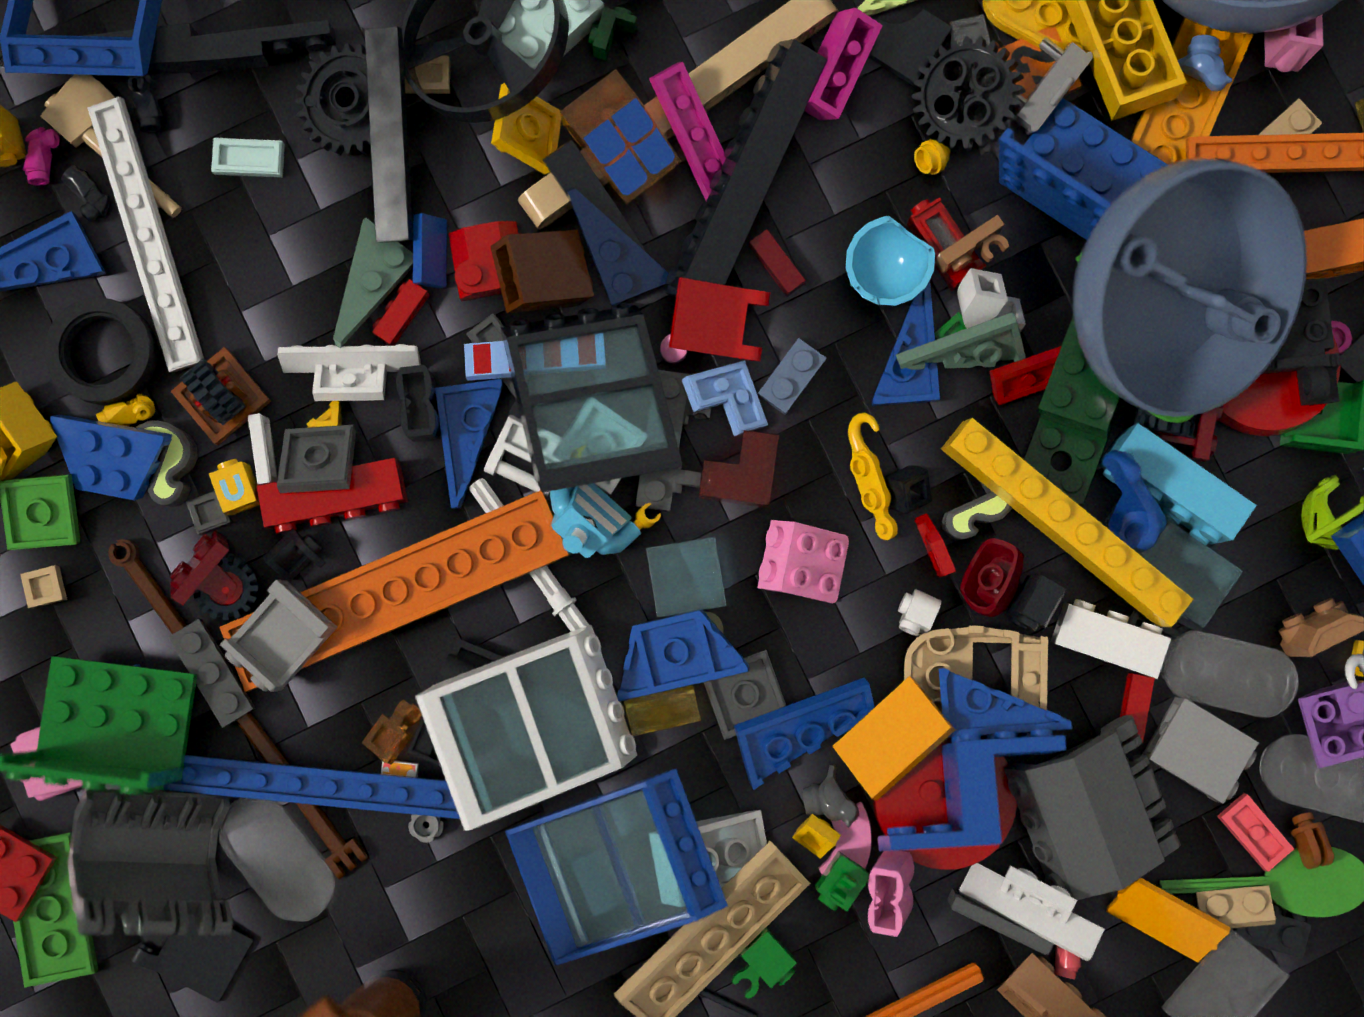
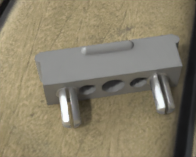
M1047 37L1040 42L1039 48L1056 61L1027 99L1021 94L1016 95V99L1024 104L1023 107L1018 108L1019 110L1015 114L1018 117L1016 122L1026 129L1025 133L1027 135L1038 131L1093 59L1092 52L1086 53L1073 42L1064 50Z

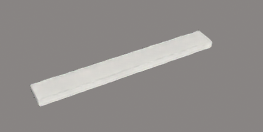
M116 97L87 107L168 371L177 372L194 366L204 357L125 101L121 97Z

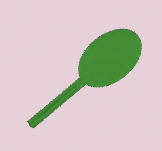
M1332 847L1334 861L1331 865H1319L1318 868L1307 869L1303 865L1298 849L1295 848L1269 872L1265 871L1264 876L1159 880L1158 887L1170 894H1190L1203 891L1269 885L1272 901L1284 910L1306 917H1331L1346 913L1364 901V864L1354 855Z

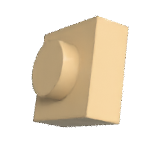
M54 565L20 574L28 608H37L67 600L59 566Z

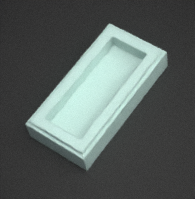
M213 138L211 172L214 175L283 178L285 144L283 141Z

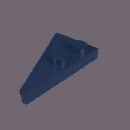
M576 188L566 190L611 305L667 283L669 273Z

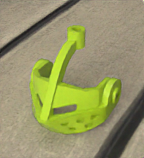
M1336 475L1324 478L1318 483L1317 487L1309 492L1301 512L1302 526L1307 540L1310 543L1334 550L1339 548L1331 536L1342 528L1340 525L1364 510V496H1362L1358 505L1338 518H1334L1328 506V495L1340 485L1338 482L1339 478ZM1315 513H1317V527L1314 523Z

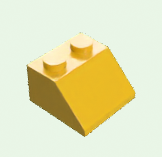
M17 381L0 387V445L7 456L0 480L13 479L43 457L57 438L52 425L43 418L35 407L31 396L24 392Z

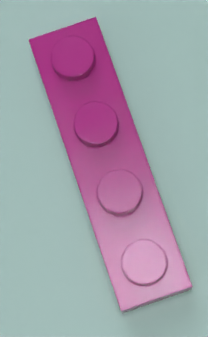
M677 62L652 76L649 80L699 188L707 201L712 190L710 189L711 180L716 172L721 170L726 157L684 63Z

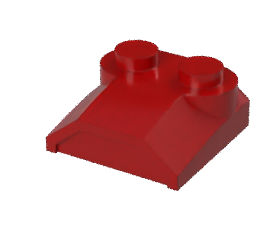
M495 221L463 227L449 233L455 281L461 302L502 294L490 246L506 235L519 234L516 221Z

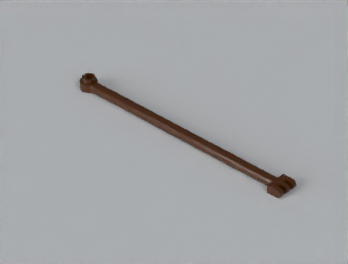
M125 539L116 540V544H111L108 551L110 561L116 566L124 567L172 635L186 627V622L140 561V550L137 544ZM123 546L127 550V555L125 558L119 559L117 550L119 549L118 547ZM251 712L236 721L266 763L289 765ZM296 803L331 851L332 855L324 861L338 879L346 875L344 869L339 864L341 860L350 871L357 867L356 862L350 855L352 852L361 862L368 859L366 851L356 838L351 839L348 843L345 842L319 805Z

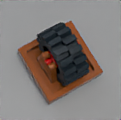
M223 347L208 361L201 359L180 377L182 382L171 390V393L215 445L221 444L248 421V415L257 414L271 402L269 397L226 347Z

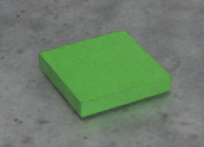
M72 474L0 480V500L7 550L81 543Z

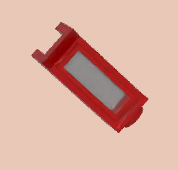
M940 197L931 203L928 199H925L910 210L912 215L906 224L914 236L934 248L935 261L940 252L964 237L941 202ZM975 251L970 255L972 261L956 272L951 268L942 273L935 263V268L951 292L958 288L970 268L983 270L986 267V264L979 259Z

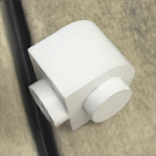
M917 589L913 591L912 595L906 592L898 608V612L902 613L899 628L915 636H918L919 633H927L931 630L942 601Z

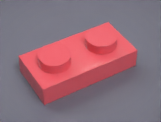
M1243 793L1217 816L1264 871L1269 872L1294 850L1293 846L1248 794Z

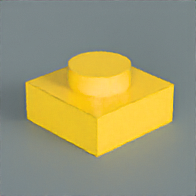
M811 814L797 828L792 838L821 859L835 846L841 834L835 831L828 822Z

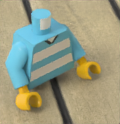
M586 446L574 450L571 453L570 460L582 458L581 454ZM594 483L550 491L552 511L554 512L551 523L553 530L563 538V547L568 552L580 553L586 558L592 556L596 551L601 555L622 552L641 534L640 530L642 528L651 527L661 517V513H659L654 519H648L645 516V509L652 503H646L636 512L635 521L631 522L632 517Z

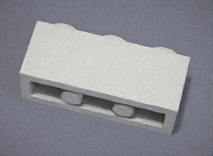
M1075 599L1073 605L1063 603L1050 642L1158 679L1171 638L1161 635L1163 628L1146 622H1142L1141 628L1128 624V616L1110 610L1107 616L1095 613L1096 605Z

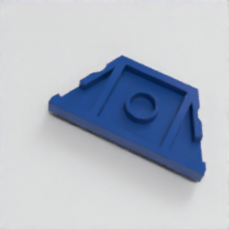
M61 414L51 416L52 427L57 435L58 443L77 490L129 500L143 498L149 486V479L155 474L160 464L157 458L163 446L169 445L172 440V434Z
M702 609L648 621L632 626L629 650L625 657L624 673L617 699L618 701H624L749 672L750 667Z

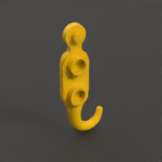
M858 413L852 418L848 427V437L852 447L850 468L856 479L863 506L875 516L877 535L883 540H890L897 535L898 531L896 521L888 512L891 494L887 489L879 459L867 447L861 433V425L864 422L868 423L875 432H878L880 427L872 415Z

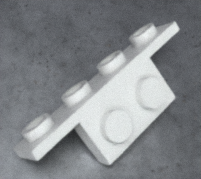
M405 344L395 346H342L341 348L336 345L325 347H303L296 345L292 347H279L277 353L283 373H314L312 394L315 401L384 400L387 372H398L400 367L421 365L418 347Z
M978 863L970 867L959 889L961 895L1086 961L1091 959L1105 929L1072 912L1077 900L1072 898L1068 891L1059 886H1049L1037 880L1038 878L1035 874L1023 868L1016 869L1010 866L1006 876L1003 877Z

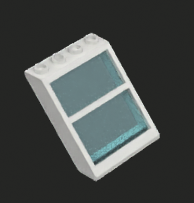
M592 625L579 628L439 682L416 696L465 831L472 830L619 770L637 756L635 740L628 730L623 706L617 699L612 684L611 672L605 665L601 653V644L598 637L594 634Z

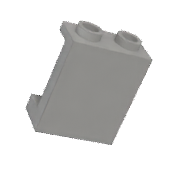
M275 580L267 589L270 595L231 638L224 639L220 644L227 651L225 657L239 668L244 666L253 675L251 681L265 692L268 690L271 692L282 691L337 628L329 618L287 580Z
M1175 697L1142 755H1147L1151 764L1157 765L1206 794L1209 799L1224 804L1226 799L1230 800L1235 795L1239 787L1237 780L1243 769H1248L1254 762L1257 752L1254 750L1259 742L1186 698Z

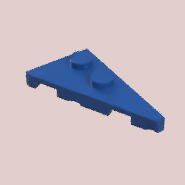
M930 280L926 288L912 300L873 396L872 406L938 402L940 400L937 363H925L924 369H901L896 354L935 340Z
M502 379L435 388L452 509L461 508L503 389Z
M939 668L942 714L955 729L947 738L969 733H981V736L1005 731L1027 733L1032 730L1052 729L1053 731L1072 729L1071 721L1056 713L1036 707L1024 700L987 687L977 681L967 679L945 668Z

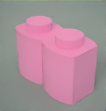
M898 850L883 851L869 875L868 887L873 900L868 909V923L871 931L874 933L897 937L911 913L913 894L909 884L914 875V862L910 852Z

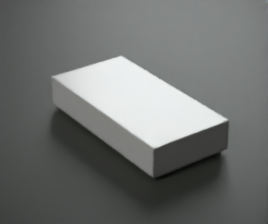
M260 413L248 415L257 484L263 485L277 482L278 476L270 420Z

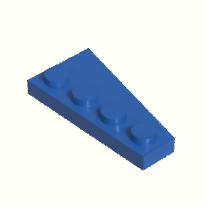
M861 678L734 725L748 780L753 790L764 784L762 780L775 771L780 774L791 767L790 762L805 752H808L810 755L820 749V744L832 735L839 737L853 728L874 709L875 706L868 681L865 678Z

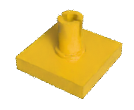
M505 83L501 84L499 99L511 93ZM536 97L518 111L495 120L491 144L500 152H506L546 175L550 171L542 159L558 147L563 112L541 98Z

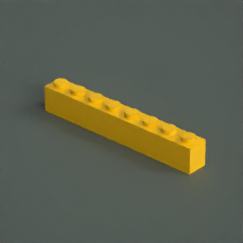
M970 418L963 421L941 448L942 451L1156 626L1172 627L1193 601L1192 597L975 419Z

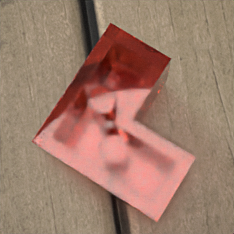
M744 430L738 465L704 460L699 498L767 508L770 503L779 435Z

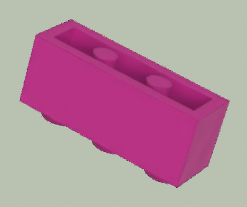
M857 8L836 12L818 51V54L828 60L807 103L805 112L820 121L840 118L883 25Z

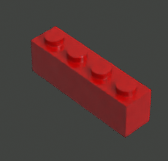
M396 458L352 466L350 489L280 493L277 488V482L256 486L264 527L275 529L276 534L288 533L293 528L297 530L296 524L310 522V527L327 525L331 523V517L344 515L345 520L366 516L365 510L375 508L379 509V513L391 512L400 509L399 503L408 502L401 463Z

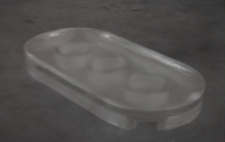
M1188 631L1182 633L1176 639H1172L1160 670L1162 678L1166 681L1169 689L1180 698L1257 717H1271L1286 710L1295 699L1299 684L1296 667L1292 660L1283 652L1274 648L1202 631Z
M1302 734L1281 736V738H1278L1265 748L1260 759V775L1262 781L1270 790L1269 792L1276 799L1292 805L1364 823V757L1317 768L1309 737Z
M240 798L233 802L220 826L219 841L226 855L267 907L276 916L288 921H308L322 913L330 904L334 895V874L324 861L325 858L287 810L278 801Z

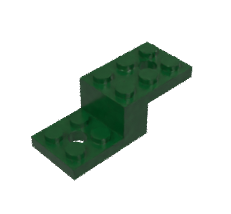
M1073 315L1038 407L1040 419L1024 460L1079 506L1083 507L1117 418L1120 397L1109 390L1089 366L1078 340ZM1063 453L1071 458L1072 464L1067 470L1057 471L1052 467V459L1057 454Z

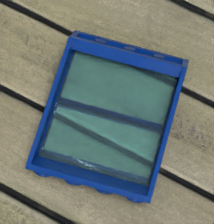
M676 769L542 815L505 831L554 965H560L698 921L728 906Z

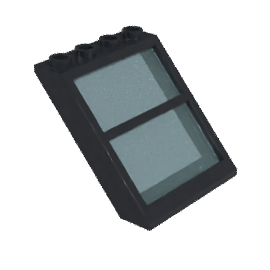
M627 302L612 305V309L601 311L596 308H586L579 310L577 315L565 317L563 314H550L545 316L542 321L530 322V320L520 319L510 322V326L501 327L502 339L533 472L542 493L682 467L644 314L636 305Z

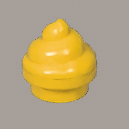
M936 140L924 141L915 150V163L924 174L940 173L947 165L951 150Z

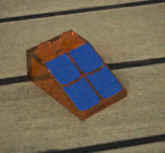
M616 69L560 111L564 127L626 205L681 163L680 158L638 96Z

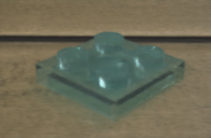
M715 537L646 548L657 617L726 606Z

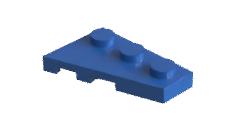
M72 211L0 247V291L106 274L77 215Z

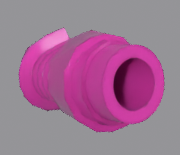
M40 127L30 132L25 138V141L28 143V153L26 154L23 167L27 176V182L37 186L49 183L52 159L50 149L58 147L60 143L59 135L55 130H46Z

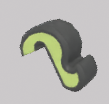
M158 420L147 421L136 428L172 434L170 444L163 446L158 460L160 464L152 477L148 493L153 501L169 507L179 506L185 502L191 491L190 485L180 480L194 468L197 462V445L189 433L177 426Z
M980 482L986 495L945 513L942 519V530L951 539L964 540L975 536L979 532L978 528L974 526V522L988 524L1003 519L1012 510V507Z

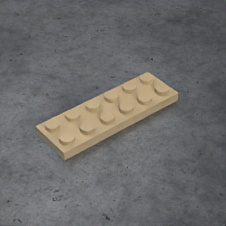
M769 841L721 888L728 906L681 927L614 993L615 997L636 1017H676L811 883Z

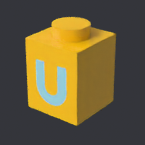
M231 459L218 464V470L209 473L224 514L232 516L260 505L256 487L258 485L249 464L242 461L238 462L237 459Z

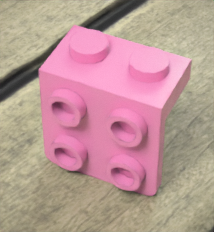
M771 520L766 534V547L763 562L759 568L757 588L835 603L839 595L849 545L848 537L844 534L797 522Z

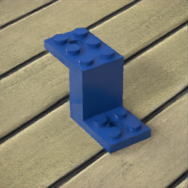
M1041 729L1022 733V738H1017V731L996 732L986 735L987 740H981V733L959 734V736L951 737L952 743L942 745L948 825L923 826V834H916V826L887 828L888 836H878L879 851L1002 844L994 757L1043 755L1066 750L1065 735L1053 736L1052 729Z

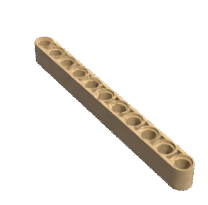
M790 0L688 73L705 111L711 109L768 68L769 53L777 43L791 39L802 43L834 19L836 12H839L832 1ZM657 96L643 106L653 122V128L634 143L629 142L618 126L614 127L625 142V150L609 163H600L589 146L580 151L603 186L612 180L604 167L611 166L624 156L628 149L637 161L640 160L632 146L645 140L654 132L656 127L665 141L675 135ZM551 173L528 188L518 198L519 204L538 229L548 226L573 208Z

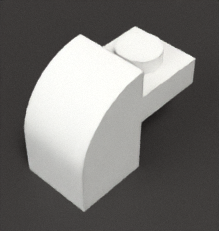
M970 268L957 290L965 327L970 328L995 317L1013 312L1021 332L1026 323L1020 300L1007 296L1002 274Z

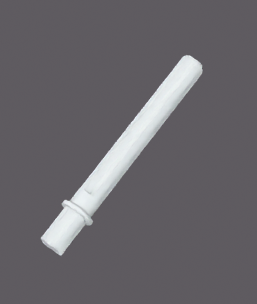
M481 478L469 487L470 492L485 513L504 506L485 479ZM547 565L529 573L554 609L552 614L554 616L559 615L571 632L589 625L574 604L577 599L569 596Z

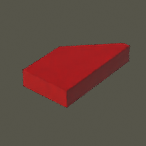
M928 514L916 517L914 521L937 576L943 577L956 572L945 543Z

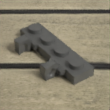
M658 370L679 449L682 425H688L689 418L710 420L712 407L693 412L682 379L690 374ZM651 396L646 431L648 437L645 440L644 446L665 443L653 396ZM682 467L640 474L636 507L641 508L646 503H652L647 509L670 512L673 493L681 494L682 486L700 488L702 473L681 470Z

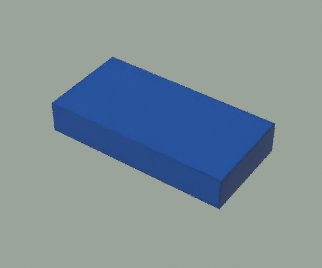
M424 213L415 214L413 220V283L436 289L445 288L447 219Z

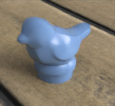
M1211 35L1192 37L1191 43L1187 47L1188 54L1178 60L1182 72L1203 82L1212 91L1218 92L1222 90L1227 84L1232 82V78L1224 72L1225 65L1223 59L1219 57L1221 53L1219 39Z

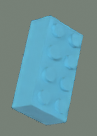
M1139 423L1120 431L1104 454L1105 456L1111 450L1132 453L1135 461L1141 467L1144 484L1166 516V520L1175 525L1179 523L1191 530L1189 535L1203 545L1232 541L1257 506ZM1102 457L1099 467L1104 470L1103 475L1115 483L1111 473L1103 465Z

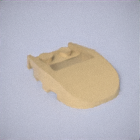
M969 626L956 629L946 628L932 630L920 635L907 650L904 663V680L909 676L914 678L942 713L939 668H945L950 670V672L972 680L973 642L1011 643V696L1047 711L1048 637H1035L1019 634V632L984 626Z

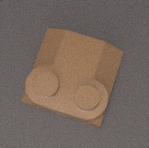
M1334 598L1326 599L1314 605L1315 612L1303 616L1302 613H1298L1283 620L1284 627L1279 630L1282 637L1280 645L1287 657H1312L1363 632L1364 616L1349 613L1343 601L1335 602Z

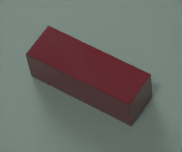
M767 229L749 242V248L786 297L805 284L806 280Z

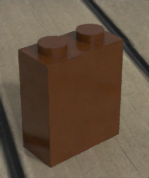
M578 230L510 234L490 246L507 313L576 307L594 297L593 283L588 273L584 257V247L580 241Z

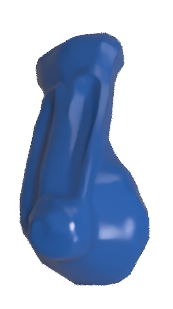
M1111 450L1107 452L1102 461L1122 491V496L1109 519L1108 527L1124 543L1138 554H1141L1154 547L1159 534L1166 528V516L1144 484L1141 467L1135 461L1132 453Z

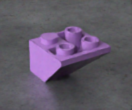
M1356 680L1358 684L1356 689H1352L1347 681L1320 688L1298 698L1317 768L1364 757V681Z

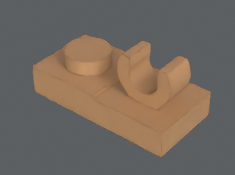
M996 215L940 252L935 261L936 265L942 273L951 268L956 272L972 261L970 255L979 247H981L980 254L982 258L989 263L994 257L989 250V245H998L1003 253L1009 247L1007 239L999 235L1005 224Z

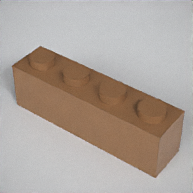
M1033 953L997 989L1024 1017H1106L1099 1010L1091 1009L1081 1000L1082 995L1077 988L1068 982L1063 983L1054 974L1053 966L1043 957H1036Z

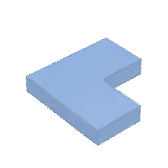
M745 360L689 375L682 379L693 412L723 404L734 436L758 430L768 425Z

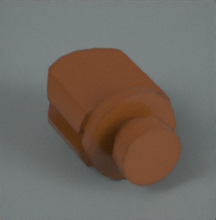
M1312 812L1303 813L1292 818L1294 826H1298V828L1292 830L1291 834L1303 865L1307 869L1318 868L1319 865H1331L1334 861V853L1323 823H1312L1315 820Z

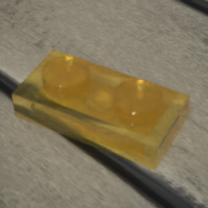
M693 685L624 700L632 736L701 721Z

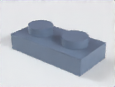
M798 338L757 395L786 415L822 366L826 357Z

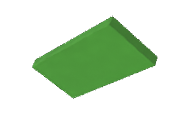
M72 832L29 840L56 856L57 859L22 919L17 922L13 921L24 988L98 972L93 936L79 934L77 916L73 912L68 868Z

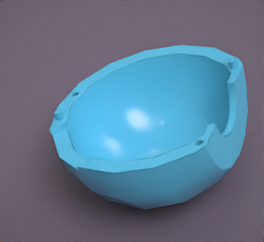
M884 216L868 222L854 235L847 249L845 268L851 285L862 298L877 305L897 306L913 300L926 288L934 272L935 251L934 248L914 236L893 218Z

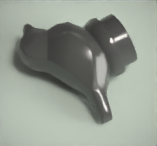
M830 764L827 777L820 785L814 783L810 787L803 788L805 811L807 816L814 814L816 817H820L824 814L829 820H841L846 823L847 827H850L858 819L859 809L846 796L837 783L836 764Z

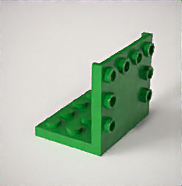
M52 656L37 749L0 754V771L7 772L6 778L12 780L29 781L30 778H42L45 776L44 783L52 785H68V779L83 781L82 788L105 790L106 784L121 786V793L134 795L154 792V789L163 790L166 784L182 781L197 674Z

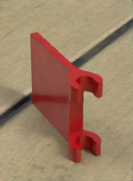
M679 278L669 348L760 362L762 348L742 345L748 304L769 306L770 292Z

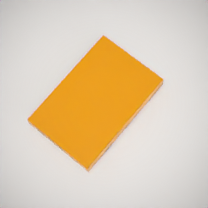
M909 676L832 747L871 799L877 801L950 736L955 729L915 679Z

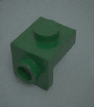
M604 7L599 25L593 24L588 43L592 44L595 58L607 61L617 29L636 34L638 19L636 16H633L631 11L622 7H614L613 9Z

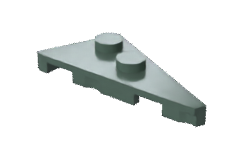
M367 218L362 221L333 337L335 345L339 348L347 342L413 269V253L399 242H376L375 224Z
M1013 312L896 354L900 368H909L911 370L924 369L925 363L943 362L945 369L972 368L974 366L995 367L998 360H1014L1016 362L1026 358L1018 322Z

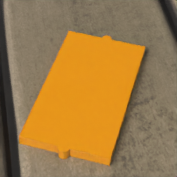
M1139 878L1126 888L1118 890L1117 897L1107 906L1106 910L1109 914L1196 962H1199L1211 950H1217L1218 943L1230 933L1231 928L1142 878Z

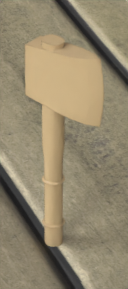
M74 74L57 94H53L46 101V109L41 114V117L74 147L77 148L82 142H85L102 157L87 107L115 97L91 75ZM149 179L157 207H161L172 218L176 217L182 208L170 198L169 194L164 193Z

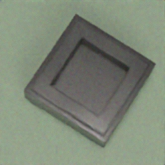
M215 491L186 501L196 532L199 535L233 523L231 515L222 512Z

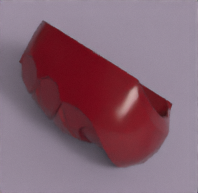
M988 539L979 547L965 571L960 591L970 608L980 615L996 617L1002 614L1012 601L1023 572L1024 554L1016 546L1004 540Z

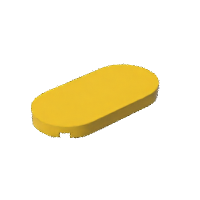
M983 0V8L990 22L1016 39H1024L1039 48L1040 42L1047 37L1063 50L1072 42L1083 50L1064 0ZM1055 27L1062 43L1038 31L1044 28Z

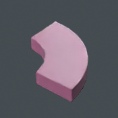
M861 802L856 804L859 809V817L850 827H847L846 823L841 820H831L833 829L841 834L833 847L829 858L818 867L821 874L824 873L838 851L864 869L866 868L870 856L872 838L869 819Z

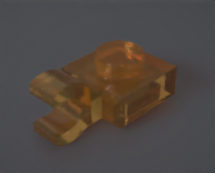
M403 699L397 705L391 718L384 714L380 716L362 743L384 763L392 765L412 737L406 729L416 724L422 717L420 708L413 703L410 705Z

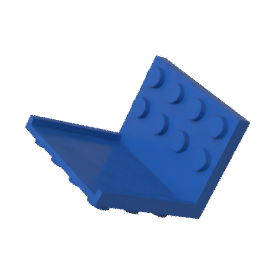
M1064 98L1057 104L1038 131L1030 136L1024 146L1014 141V131L1009 128L1006 129L999 139V183L1086 240H1088L1106 209L1127 188L1146 175L1168 165Z

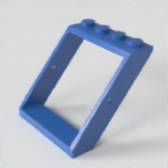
M8 0L0 33L5 73L144 76L148 73L162 0L139 1L132 37L26 35L34 0Z

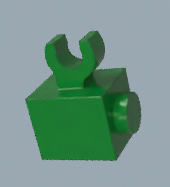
M838 851L815 885L816 890L821 893L818 899L834 911L838 907L848 911L869 880L870 873Z
M766 927L741 952V957L748 965L733 975L732 983L736 985L743 978L749 979L752 984L744 994L747 999L752 998L758 992L759 977L770 988L776 983L781 986L787 982L796 971L793 968L797 964L796 959Z

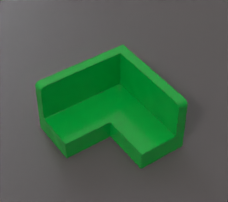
M1364 380L1353 384L1338 382L1339 402L1327 403L1317 415L1304 425L1281 434L1280 446L1351 454L1364 450Z

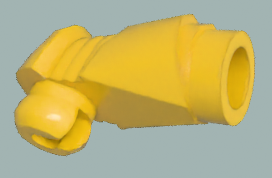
M138 393L137 398L126 403L119 402L105 405L104 409L96 414V417L100 422L130 426L137 423V420L145 421L151 418L155 413V406L148 396Z

